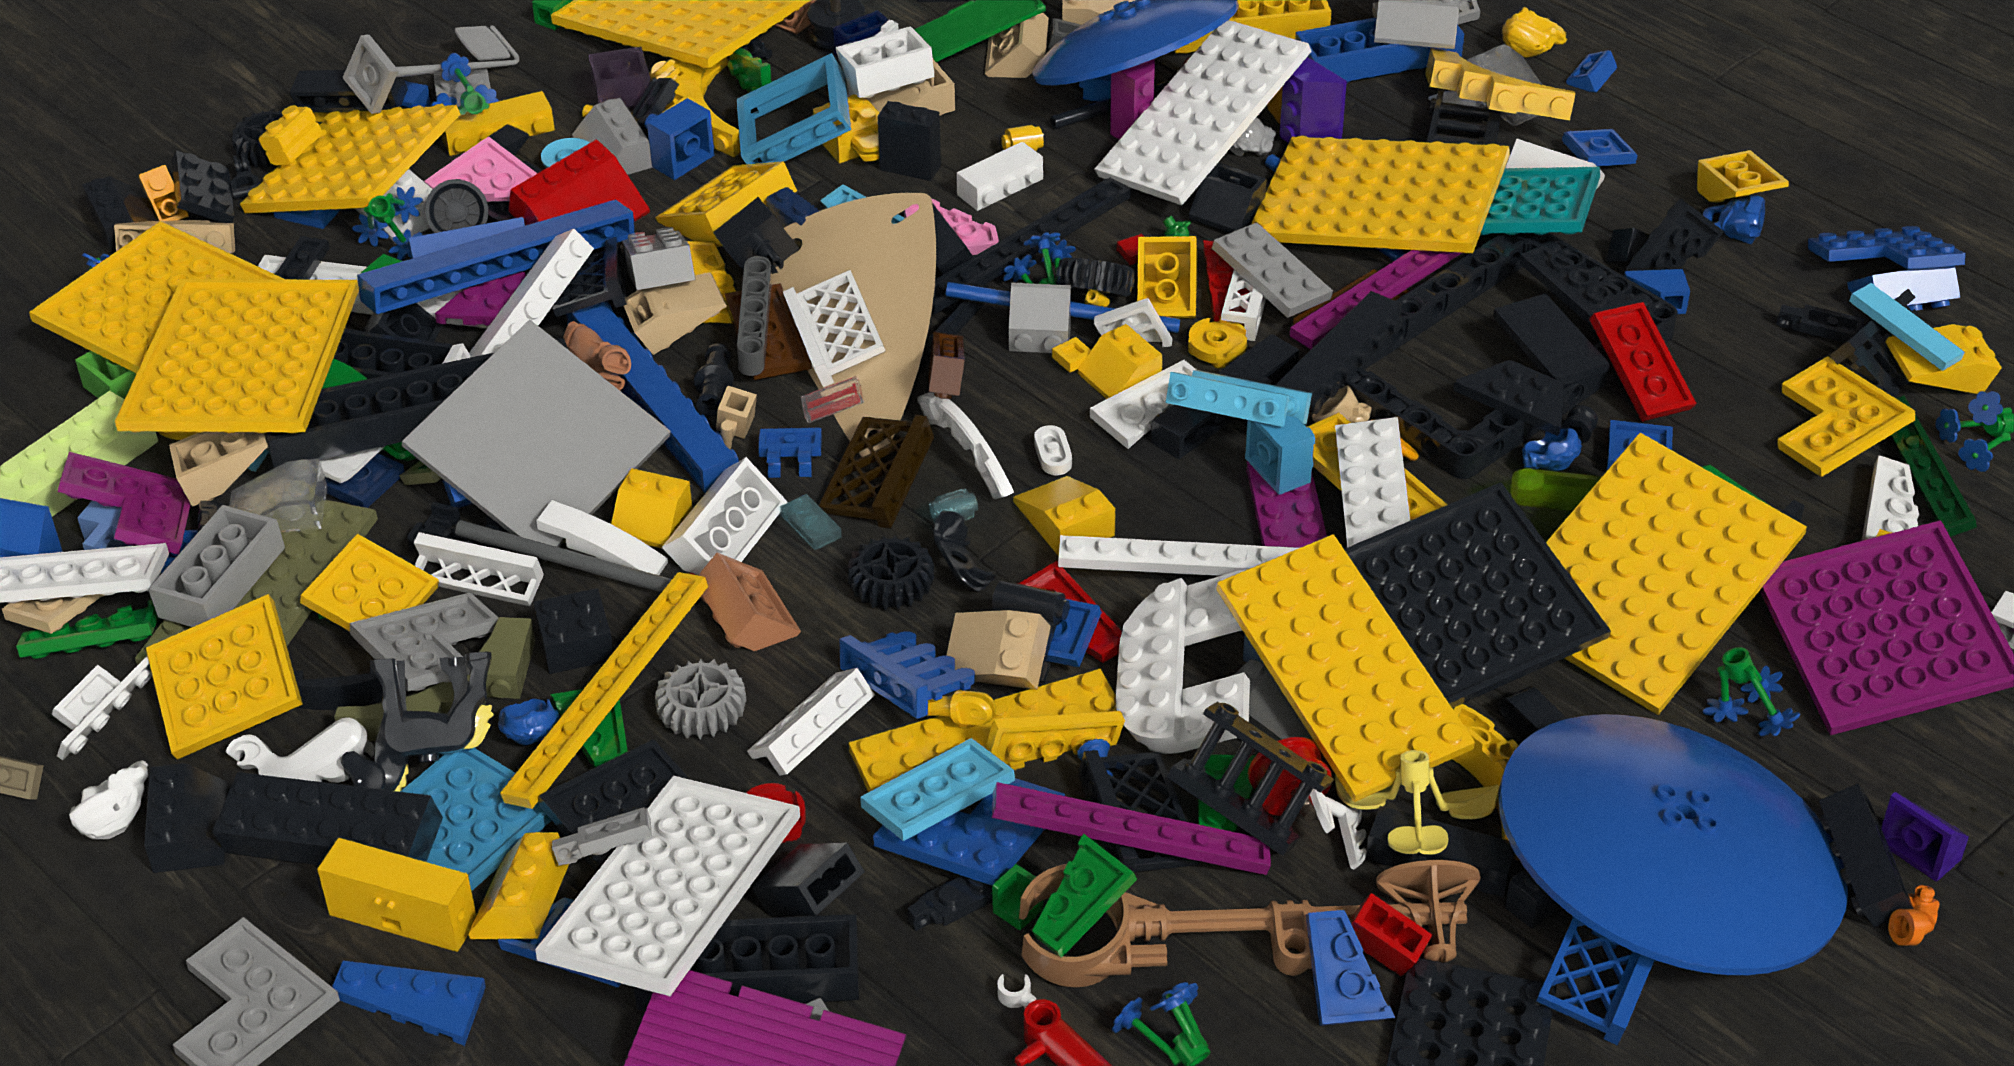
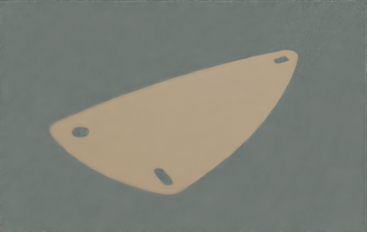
M893 193L856 199L805 217L806 221L802 225L795 222L784 228L792 239H801L802 246L799 251L783 261L784 266L781 270L778 266L776 267L778 273L771 274V285L781 283L783 291L794 287L796 293H799L851 270L886 350L881 354L832 375L834 383L825 387L822 386L813 365L812 369L808 370L824 399L858 387L860 402L832 412L850 441L862 417L901 420L917 376L930 323L936 273V234L931 197L925 193ZM914 204L919 205V209L899 223L893 224L891 222L892 218ZM847 282L837 287L836 291L844 293L850 283ZM816 296L807 300V303L818 305L822 297ZM831 298L826 307L835 308L840 300ZM848 302L843 310L852 312L857 303ZM821 314L816 322L825 324L830 315ZM838 317L834 326L843 327L848 319ZM856 320L851 329L861 331L865 322ZM829 333L824 341L833 343L838 334ZM846 336L842 345L852 346L856 338ZM864 339L860 348L866 349L876 343L875 341ZM837 352L832 359V363L843 359L846 353ZM868 428L865 437L867 438L868 433L872 430H877L878 432H880L881 430L875 428ZM884 439L881 443L874 446L873 449L876 451L890 443L887 439ZM866 448L860 451L859 454L864 457L870 454V452Z

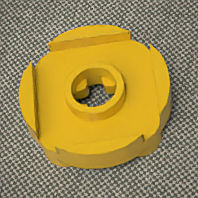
M1221 317L1219 322H1210V318H1206L1196 322L1189 330L1188 352L1204 362L1211 363L1215 368H1225L1229 365V362H1233L1247 350L1246 330L1240 323L1223 321Z

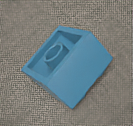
M1287 415L1284 427L1251 420L1247 421L1245 459L1278 495L1311 483L1315 435L1309 427H1306L1297 417Z

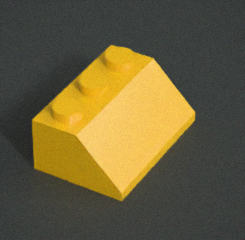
M558 832L524 833L506 854L496 871L468 933L470 939H538L569 864L558 865L552 849V841L560 838Z

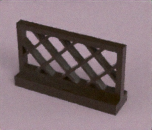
M915 415L913 422L862 417L818 506L820 513L877 520L879 527L891 529L934 439L927 416ZM868 428L881 430L868 438L865 437ZM900 431L907 432L906 436L896 441L891 437ZM884 439H887L890 443L876 451L872 448V445ZM866 448L869 450L870 454L856 461L854 460L856 453ZM894 451L897 453L895 459L885 464L880 460V458ZM876 461L879 467L865 474L860 469ZM857 471L859 477L845 484L843 483L844 476ZM883 474L886 476L883 482L873 487L869 483V481ZM863 484L866 485L867 490L852 497L849 491ZM843 494L848 498L839 504H831L833 499ZM872 497L875 499L871 508L858 506V504Z

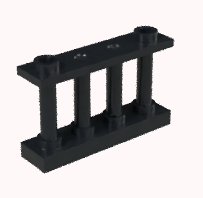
M1439 88L1437 99H1431L1429 115L1433 116L1427 139L1428 143L1439 141L1452 144H1496L1502 111L1490 110L1487 105L1483 108L1444 103V89ZM1441 113L1483 118L1484 120L1482 123L1440 117ZM1438 129L1480 134L1479 139L1437 134Z
M1217 701L1203 712V715L1214 722L1193 759L1187 760L1184 758L1173 765L1167 778L1283 856L1294 848L1300 838L1298 834L1293 832L1292 824L1312 790L1315 789L1321 793L1332 784L1334 779L1327 775V771L1323 766L1313 761H1306L1238 715L1239 712L1233 706ZM1227 730L1243 742L1222 778L1216 780L1206 773L1204 766L1223 733ZM1257 750L1272 760L1251 798L1245 799L1234 792L1233 786L1253 751ZM1285 769L1302 781L1280 818L1274 819L1264 812L1262 805Z

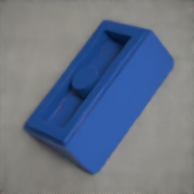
M1611 50L1588 54L1567 78V85L1593 93L1597 92L1617 69V64Z

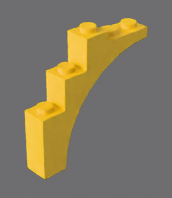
M1430 48L1425 73L1430 87L1457 91L1458 97L1462 99L1486 102L1490 110L1515 114L1521 112L1570 120L1575 91L1549 87L1505 76L1468 62L1457 52Z
M727 57L716 63L712 68H702L699 65L689 62L685 63L672 58L676 61L673 64L674 68L680 66L681 72L674 80L679 84L675 90V97L670 104L666 105L665 111L687 98L710 110L714 149L735 157L741 152L739 130L720 119L704 101L708 85L728 65Z

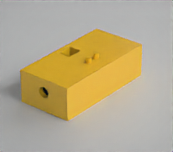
M342 838L337 839L317 869L330 916L455 952L459 951L466 940L477 916L467 873Z

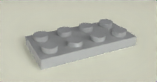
M1258 223L1217 238L1213 242L1212 249L1287 318L1331 299L1333 290Z

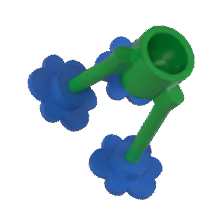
M452 53L448 56L447 61L445 60L441 63V68L443 69L441 76L446 81H461L466 91L460 97L461 106L458 107L460 114L464 115L466 112L478 114L484 109H488L490 103L498 102L499 100L496 98V91L494 89L488 90L483 84L478 85L475 90L465 78L471 73V68L467 65L469 60L465 56L460 57L457 53ZM440 93L436 101L432 102L431 107L437 104H444V106L456 105L457 99L449 97L446 93Z
M1980 391L1976 396L1977 399L1971 400L1968 409L1974 414L1973 420L1960 421L1955 409H1942L1940 417L1936 419V428L1940 431L1939 436L1941 440H1947L1949 443H1954L1957 440V433L1963 427L1984 426L1987 433L1997 437L1989 443H1986L1983 439L1975 441L1967 439L1964 441V447L1960 448L1958 454L1963 461H1966V467L1970 470L1976 468L1980 472L1987 471L1990 467L1989 461L1993 459V454L1990 450L2002 442L2010 441V434L2014 432V414L2010 407L2003 408L1999 404L2000 395L1994 391L1989 393Z
M1184 982L1176 985L1172 990L1162 994V999L1159 1003L1150 1007L1151 1011L1159 1007L1163 1008L1164 1012L1172 1010L1183 1032L1173 1039L1175 1044L1174 1050L1139 1020L1142 1015L1140 1010L1143 1001L1140 997L1135 1001H1130L1114 1021L1115 1025L1112 1028L1114 1033L1119 1032L1122 1028L1128 1030L1133 1026L1136 1027L1168 1055L1174 1066L1181 1062L1184 1066H1196L1211 1053L1208 1048L1209 1045L1202 1037L1188 1006L1198 995V985L1196 983L1189 985Z

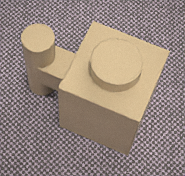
M727 386L720 402L716 430L721 431L720 435L723 438L724 444L729 449L732 447L734 436L745 439L755 416L757 394Z

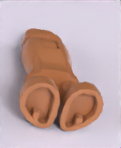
M575 321L570 322L563 336L568 350L618 390H622L625 380L617 374H627L631 370V359L627 351L618 345L604 342L594 330L586 325L578 324Z

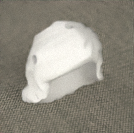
M143 760L137 761L128 768L121 769L116 774H111L108 780L100 785L89 786L81 792V803L71 808L69 816L72 825L82 835H86L91 839H111L123 833L141 806L144 782L148 777V764Z

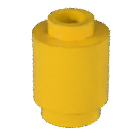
M1026 125L1008 128L1005 130V135L1001 137L1003 150L1024 142L1037 152L1044 145L1043 133L1039 126Z

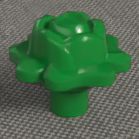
M1171 215L1162 221L1167 228L1165 237L1189 236L1188 227L1191 224L1190 221L1176 222Z

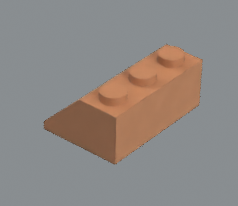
M717 552L698 575L704 576L708 584V588L701 595V599L709 605L713 612V619L722 626L726 633V640L734 647L740 648L742 646L757 651L796 637L801 632L762 570Z

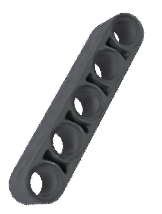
M753 256L747 259L744 264L737 356L738 370L748 376L758 375L765 368L771 297V263L762 256Z

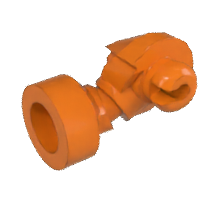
M1926 885L1916 886L1915 894H1908L1914 909H1897L1890 916L1888 924L1889 934L1896 944L1902 946L1918 945L1927 933L1933 931L1940 903L1933 898L1935 891L1932 887Z

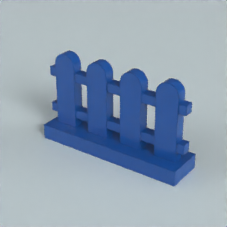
M906 631L897 634L892 632L886 634L885 638L870 643L860 642L851 635L839 639L840 668L844 671L858 668L872 690L916 719L928 715V700L933 699L937 701L942 699V695L959 689L963 691L971 689V685L975 683L974 670L970 668L955 670V659L953 657H936L935 646L932 644L916 645V634Z

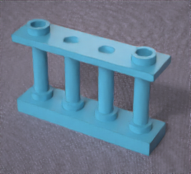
M1193 370L1192 376L1170 372L1165 403L1284 427L1286 415L1297 417L1303 424H1307L1312 393Z

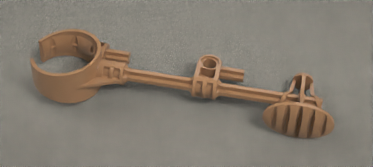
M1423 860L1400 864L1381 872L1376 878L1377 888L1381 892L1388 894L1398 903L1389 905L1419 926L1428 925L1430 933L1433 934L1431 937L1432 946L1427 944L1423 950L1424 959L1443 963L1453 960L1457 956L1455 943L1456 924L1467 923V906L1464 904V901L1480 882L1479 870L1470 864L1458 861ZM1067 864L1046 870L1027 886L1021 897L1020 919L1025 920L1029 911L1036 904L1049 898L1052 893L1057 892L1065 876L1063 871ZM1125 892L1106 911L1116 927L1117 934L1102 949L1084 956H1063L1061 958L1040 947L1028 933L1023 936L1022 957L1035 973L1047 981L1066 987H1085L1101 982L1109 975H1130L1131 967L1167 966L1166 944L1131 945L1130 942H1134L1135 937H1142L1144 941H1150L1151 937H1158L1160 941H1166L1167 936L1171 933L1266 930L1271 935L1275 966L1286 975L1296 976L1302 974L1307 969H1312L1305 915L1313 912L1345 910L1350 920L1360 905L1314 907L1309 904L1308 900H1302L1301 904H1294L1292 900H1286L1285 904L1270 901L1267 907L1259 909L1169 911L1165 908L1164 904L1158 905ZM1463 892L1457 902H1439L1440 899L1449 895ZM1403 898H1417L1422 903L1412 904L1406 902ZM1442 924H1450L1449 944H1445ZM1294 948L1299 950L1301 953L1294 954L1289 952L1287 949Z

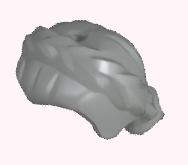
M1255 118L1229 150L1237 156H1243L1245 152H1254L1258 156L1267 155L1273 147L1276 132L1271 127L1264 126L1260 119Z

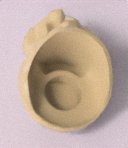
M1349 386L1339 388L1337 394L1333 398L1330 397L1317 414L1312 415V419L1317 423L1340 413L1351 423L1364 422L1369 420L1372 407L1365 403H1358L1352 389Z

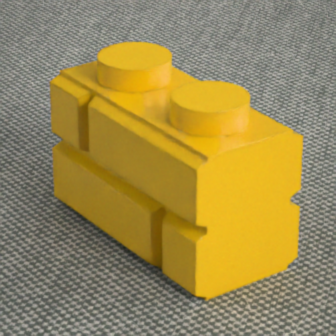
M296 105L289 106L282 111L283 116L279 120L266 125V132L258 140L262 148L267 151L266 155L271 164L290 165L323 134L318 122H315L316 118L311 108L297 107Z

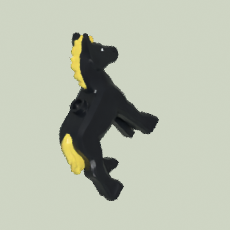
M491 652L466 653L465 657L440 658L441 670L447 673L454 689V700L448 713L407 711L405 660L396 661L394 658L370 660L373 674L379 680L382 687L383 718L376 737L374 761L363 758L355 751L346 752L342 756L341 764L351 777L353 785L400 792L402 788L406 787V775L409 774V757L418 756L419 763L439 761V755L458 753L464 749L478 747L491 726L487 722L494 715L491 712L492 705H482L487 699L486 682L492 661ZM466 665L470 670L469 681L466 674Z

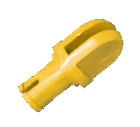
M673 59L659 61L652 66L647 76V83L649 84L652 78H672L675 80L681 72L680 66L674 68L673 64L676 61Z
M957 690L952 696H942V699L937 701L933 699L928 700L927 716L951 717L955 724L985 725L994 717L996 705L994 700L986 693Z

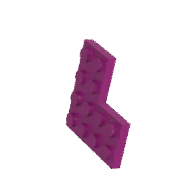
M73 452L68 453L57 492L64 493L74 499L84 498L96 501L103 506L122 508L114 539L121 540L125 544L132 546L166 543L169 553L179 555L191 503L176 478Z

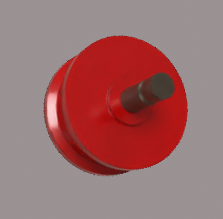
M1290 737L1278 741L1306 761L1320 764L1326 769L1327 775L1332 777L1329 767L1321 761V753L1318 746L1312 740L1304 737ZM1260 752L1252 760L1248 769V779L1254 789L1257 788L1272 760ZM1284 769L1262 805L1264 810L1269 814L1281 816L1302 780ZM1330 785L1328 788H1326L1324 791H1322V793H1323L1324 795L1327 794V792L1329 791L1331 785ZM1310 795L1300 811L1306 822H1311L1317 817Z

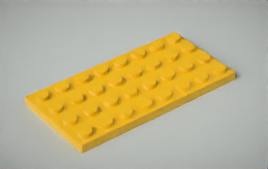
M1334 534L1217 582V592L1353 802L1392 786L1396 779V770L1401 769L1400 757L1404 752L1411 750L1426 752L1429 755V768H1433L1473 750L1475 745L1474 739Z

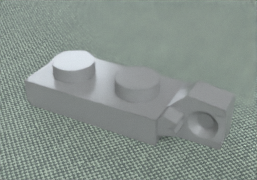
M643 807L578 827V833L553 840L552 849L558 865L576 863L578 859L588 855H601L614 847L642 842L645 838L652 836L649 812L647 808Z

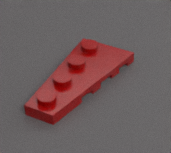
M1203 240V252L1213 319L1219 322L1234 268L1212 249L1214 241ZM1247 288L1237 291L1241 296L1250 293ZM1238 306L1230 310L1235 312L1246 313V310L1242 306Z
M1057 561L1018 583L1064 593L1068 600L1097 605L1063 567H1058ZM1101 609V616L1086 653L1104 663L1119 654L1122 631Z

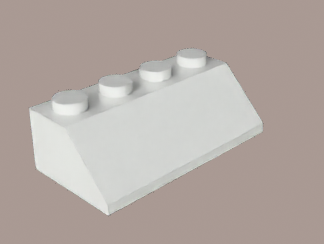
M746 457L722 472L662 548L684 571L697 575L700 574L717 552L742 562L788 502Z

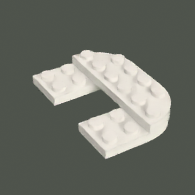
M1247 568L1188 586L1182 578L1169 583H1163L1137 606L1129 619L1124 623L1119 644L1116 710L1121 711L1125 719L1124 726L1137 742L1146 745L1149 750L1172 754L1199 748L1214 722L1203 715V712L1217 701L1233 706L1239 712L1238 715L1249 722L1250 680L1244 672L1182 689L1184 646L1242 630L1217 592L1216 587L1217 582L1248 570ZM1225 730L1219 742L1237 737Z

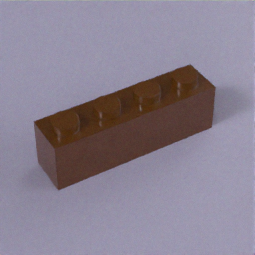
M933 332L928 365L929 392H934L936 397L951 399L952 395H960L965 361L963 336Z

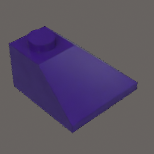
M1896 792L1891 795L1882 824V831L1891 852L1937 882L1962 860L1969 836Z

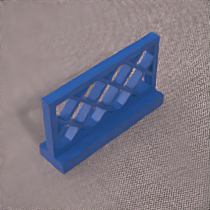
M1573 916L1536 1001L1606 1033L1603 1039L1618 1045L1631 1018L1654 959L1633 951L1631 955L1617 958L1610 944L1613 941L1597 932V939L1582 942L1576 928L1585 924ZM1571 940H1573L1575 945L1569 946ZM1603 946L1609 961L1593 965L1587 950ZM1579 952L1586 968L1570 972L1563 958L1564 956ZM1627 964L1625 970L1623 971L1621 965ZM1613 968L1620 982L1617 985L1604 988L1597 972ZM1560 969L1562 974L1556 976L1558 970ZM1590 975L1596 991L1581 995L1573 979ZM1566 982L1573 997L1561 1000L1548 994L1552 985ZM1614 994L1611 1001L1608 995ZM1601 998L1607 1010L1604 1019L1590 1013L1584 1002Z

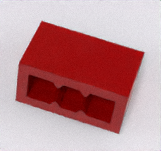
M1372 893L1362 902L1350 919V923L1364 952L1399 976L1404 975L1416 964L1433 935Z

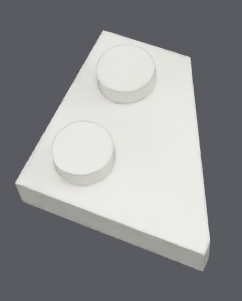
M1149 298L1094 317V325L1101 336L1127 324L1147 342H1163L1162 347L1172 346V337Z

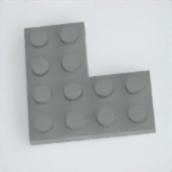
M469 592L351 622L350 635L374 659L394 658L396 661L405 660L406 690L419 691L433 684L451 682L447 673L441 670L440 658L463 657L452 645L457 644L458 641L482 638L492 633L498 617ZM466 665V674L470 675V670Z
M243 917L186 960L188 970L224 998L227 1003L173 1044L175 1054L189 1066H258L339 1002V995L333 987Z

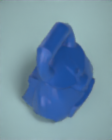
M1751 194L1735 201L1731 200L1726 205L1706 208L1702 215L1712 222L1714 214L1720 213L1719 221L1714 223L1716 226L1722 229L1729 238H1735L1752 244L1755 238L1760 236L1763 227L1765 199Z

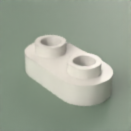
M1052 425L1040 427L1035 432L1034 441L1043 471L1054 476L1067 473L1072 467V453L1064 431Z

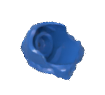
M1572 428L1561 429L1558 436L1546 431L1545 437L1542 440L1529 441L1524 444V448H1522L1524 468L1532 471L1539 468L1552 472L1562 471L1568 468L1574 459L1580 455L1581 440Z
M533 698L521 704L515 703L505 706L500 711L497 725L500 731L506 735L507 739L511 738L518 744L530 745L541 742L561 717L558 711H555L549 699H547L546 704L543 700Z

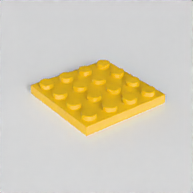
M269 594L146 647L171 754L177 760L303 705L276 606Z

